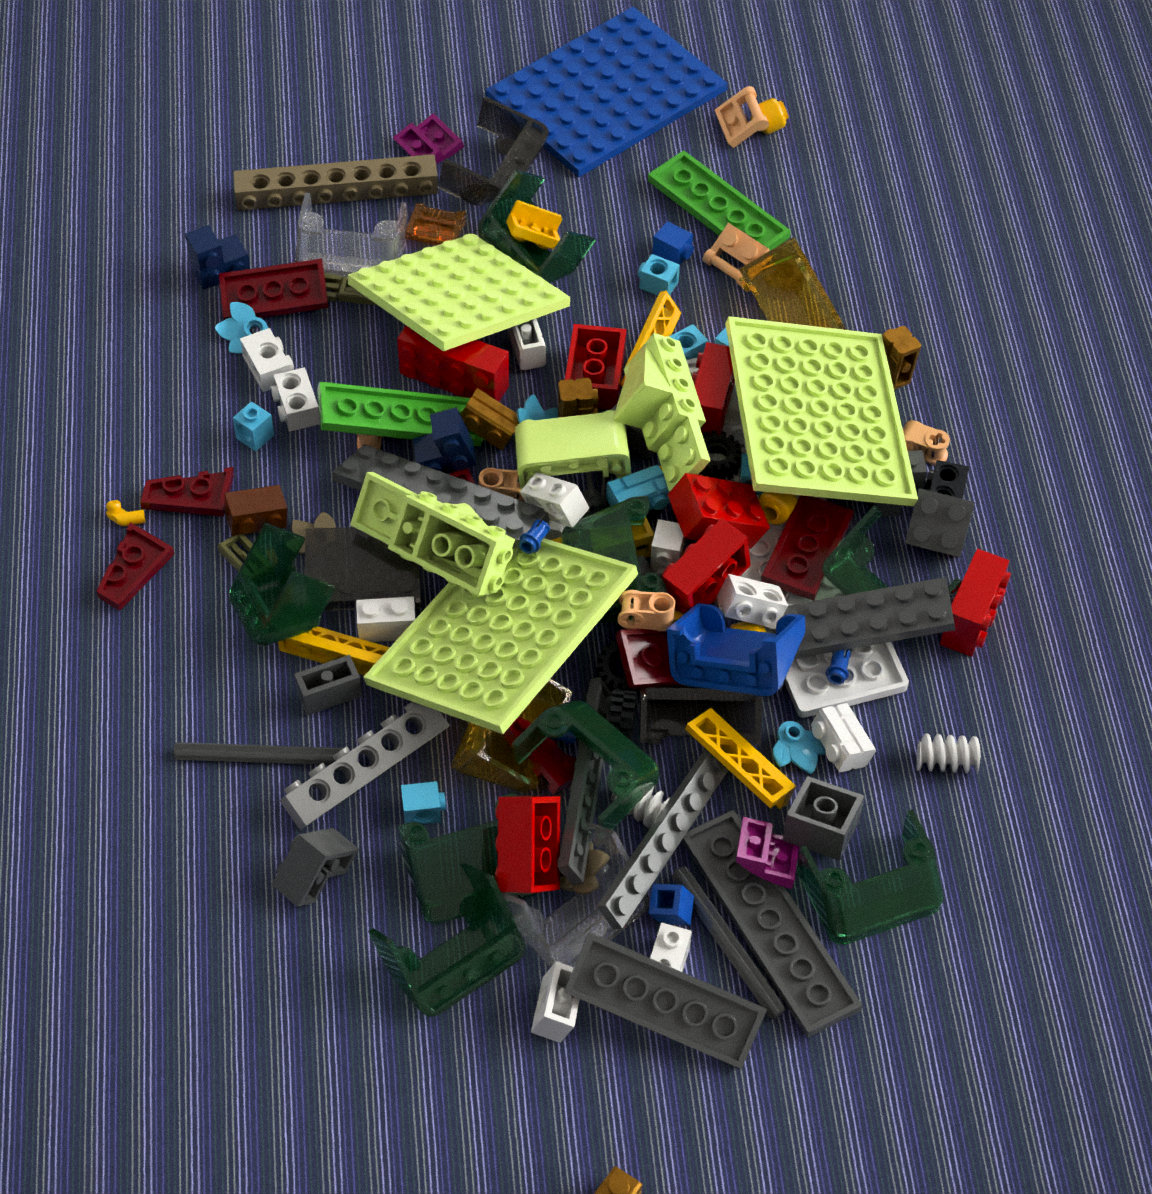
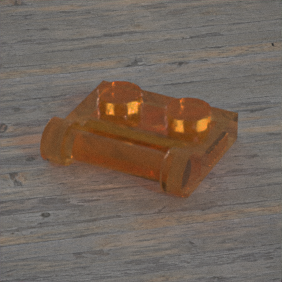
M416 203L405 231L406 239L436 245L443 244V242L458 239L462 228L465 226L467 212L460 210L458 212H451L426 207L423 203Z

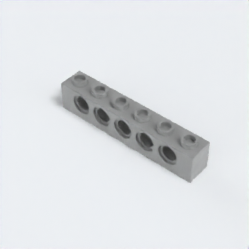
M415 702L409 703L404 707L407 713L399 718L393 714L380 724L383 727L382 730L376 734L370 730L358 738L356 741L359 745L350 751L348 747H345L332 756L335 760L334 763L328 767L322 763L308 773L311 777L309 780L301 784L298 779L284 789L287 795L279 801L300 830L447 729L450 725L441 712ZM406 721L416 725V734H410L406 730ZM383 737L389 738L393 742V751H388L382 746L381 741ZM358 754H365L369 758V767H363L359 764ZM334 770H340L345 774V784L335 781L333 777ZM310 787H317L321 791L322 799L320 801L313 800L310 797Z

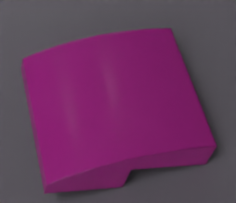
M434 113L418 126L411 122L393 137L394 141L409 156L435 154L436 164L451 157L465 147L462 140Z
M743 817L736 862L766 881L792 889L795 881L799 846L783 841L782 835L772 833V823Z

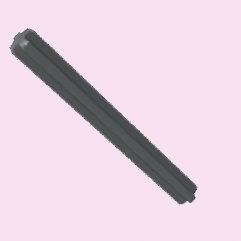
M176 742L173 755L176 760L315 765L324 763V765H331L335 762L332 756L344 748Z
M685 866L677 868L672 875L675 883L683 885L694 895L693 909L760 1005L767 1009L766 1013L769 1018L775 1019L780 1017L785 1011L783 1003L688 868Z

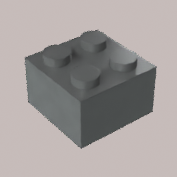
M920 488L905 544L961 557L975 502Z
M807 776L786 815L782 840L840 861L860 821L864 795Z

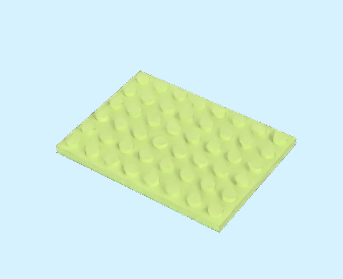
M728 316L725 325L753 491L915 506L918 497L882 334Z
M545 538L540 543V549L532 554L524 553L521 549L512 547L513 555L506 565L503 574L504 581L497 593L485 594L484 597H479L469 593L467 589L449 582L363 678L366 685L504 734L638 575L637 568L629 563Z

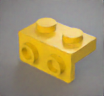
M519 200L515 201L506 221L513 238L521 242L526 240L534 242L535 245L545 250L551 248L557 251L562 242L557 232L562 221L561 215Z

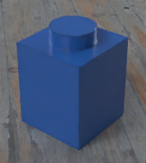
M667 221L653 236L652 254L680 265L685 259L688 260L694 251V246L692 245L693 234Z
M653 884L649 915L660 924L690 926L694 895L683 885Z

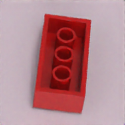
M407 325L397 338L400 374L408 378H414L432 387H438L456 396L471 398L478 388L498 402H500L509 387V351L479 340L442 351Z

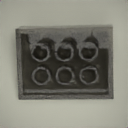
M355 527L306 529L304 580L305 604L308 612L357 610L356 600L413 596L415 608L422 607L421 569L419 564L403 559L399 554L388 549V544Z

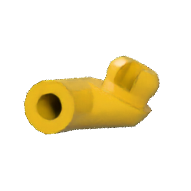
M112 500L106 504L107 517L120 526H128L130 522L135 525L146 523L144 510L127 512L121 508V503L118 500Z

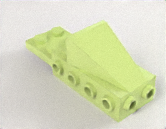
M653 333L624 368L626 378L615 410L614 421L642 429L648 450L658 454L670 492L685 473L698 475L710 462V457L700 429L706 420L681 343L669 336Z
M374 472L366 473L350 523L351 526L388 544V549L399 554L403 559L419 564L426 571L444 577L446 581L467 589L469 593L475 596L484 597L485 594L498 592L504 581L503 574L506 565L513 555L512 547L515 539L505 535L506 531L497 526H487L483 519L466 503H442L436 500L437 496L432 493L421 491L420 494H416Z

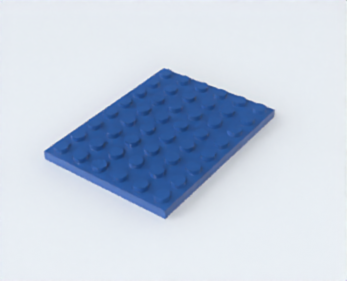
M631 7L485 89L486 97L576 176L580 177L727 90L728 83L635 7Z

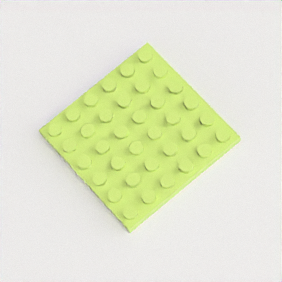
M466 234L461 238L448 240L437 246L426 247L421 251L405 254L400 258L383 261L378 265L362 268L357 272L348 274V284L442 351L570 306V296L475 234Z

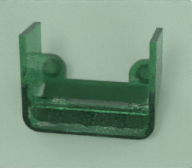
M515 169L478 224V234L482 240L494 246L497 250L508 255L511 259L525 266L537 276L542 277L548 283H552L572 274L596 240L591 236L566 231L552 252L538 247L534 242L528 240L521 242L513 238L506 221L515 201L519 200L536 206L531 199L545 180L542 176Z
M875 505L823 563L822 570L824 576L845 595L888 587L866 567L874 557L875 548L873 543L864 534L883 514ZM957 577L948 586L950 599L957 593L962 583Z
M264 523L231 586L229 594L230 602L253 643L261 646H267L301 635L316 628L320 623L321 614L335 589V586L330 583L296 572L293 562L305 541V537Z
M574 700L548 708L512 743L515 762L520 765L548 736L558 738L565 735L568 731L573 733L612 767L607 776V785L617 798L598 817L599 835L604 838L657 784L659 780V767L651 757L586 702Z
M913 809L907 811L901 835L906 843L903 849V858L907 865L852 884L847 873L836 867L819 871L807 846L801 847L796 872L829 938L833 942L842 945L849 944L932 915L941 908L943 891L935 851Z
M472 864L467 867V870L478 894L469 899L463 909V917L468 927L419 960L416 954L408 947H396L393 940L374 928L368 931L389 974L414 1006L426 1016L433 1017L441 1014L517 963L525 952L524 940L494 877Z

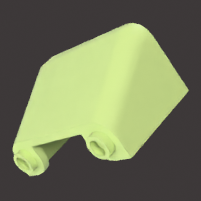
M615 410L596 414L521 421L515 427L520 489H523L536 472L555 476L603 470V477H609V473H613L617 476V479L630 475L631 465L626 426L623 423L614 421Z

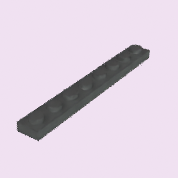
M601 677L590 679L589 689L586 694V707L582 716L581 736L578 739L577 759L574 762V776L570 786L569 805L566 809L562 846L557 860L559 871L561 874H564L572 885L584 883L607 742L612 691Z
M706 748L596 906L613 930L624 927L729 771Z

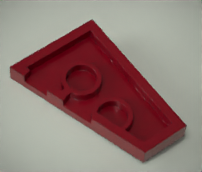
M223 468L224 472L209 474V471L198 472V476L187 478L177 475L146 480L140 501L141 508L224 517L225 493L230 492L234 468Z
M131 522L126 529L127 534L123 542L120 541L116 549L117 554L113 563L109 564L96 591L99 599L119 611L175 554L172 546Z
M521 717L516 718L502 736L521 757L530 759L534 764L532 771L538 777L544 776L550 783L548 789L553 795L570 787L573 782L576 758L563 752L552 739L538 732L531 722Z

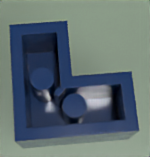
M210 225L185 233L191 270L203 290L220 284L219 273L250 269L248 253L236 234L218 240Z
M457 407L430 414L432 433L413 438L415 461L420 465L446 474L477 465L473 439Z

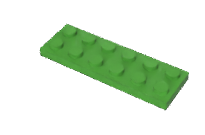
M684 150L648 174L649 183L718 236H720L729 222L771 251L790 238L791 230Z
M319 382L317 389L321 430L413 439L432 433L430 414L457 407L461 414L470 398L328 382ZM469 431L474 446H481L483 438Z

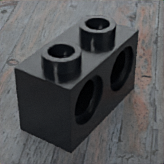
M937 460L935 470L928 471L925 486L931 487L930 491L963 499L969 466Z

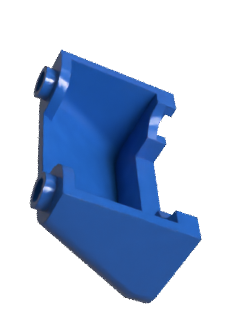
M697 603L667 628L671 676L676 682L686 686L771 696L783 685L805 635V615L786 614L782 616L776 624V634L725 628L724 614L718 607L711 604Z

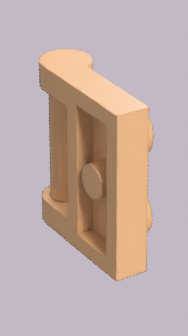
M751 86L743 88L715 109L726 140L733 148L755 132L765 130L769 125L766 116L762 115L757 103L755 89ZM745 102H747L753 119L749 122L741 106Z
M728 222L711 249L705 252L702 261L709 266L713 265L735 279L737 285L744 288L758 271L759 263L761 261L764 262V258L769 255L771 250ZM722 251L746 265L745 270L741 272L719 256Z

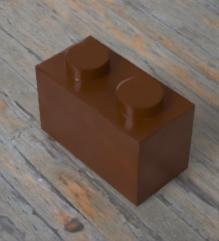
M280 485L225 493L224 513L232 536L287 528L288 508Z

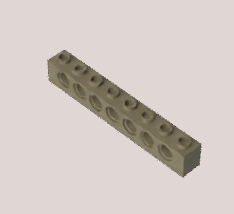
M435 154L233 171L237 211L438 194Z

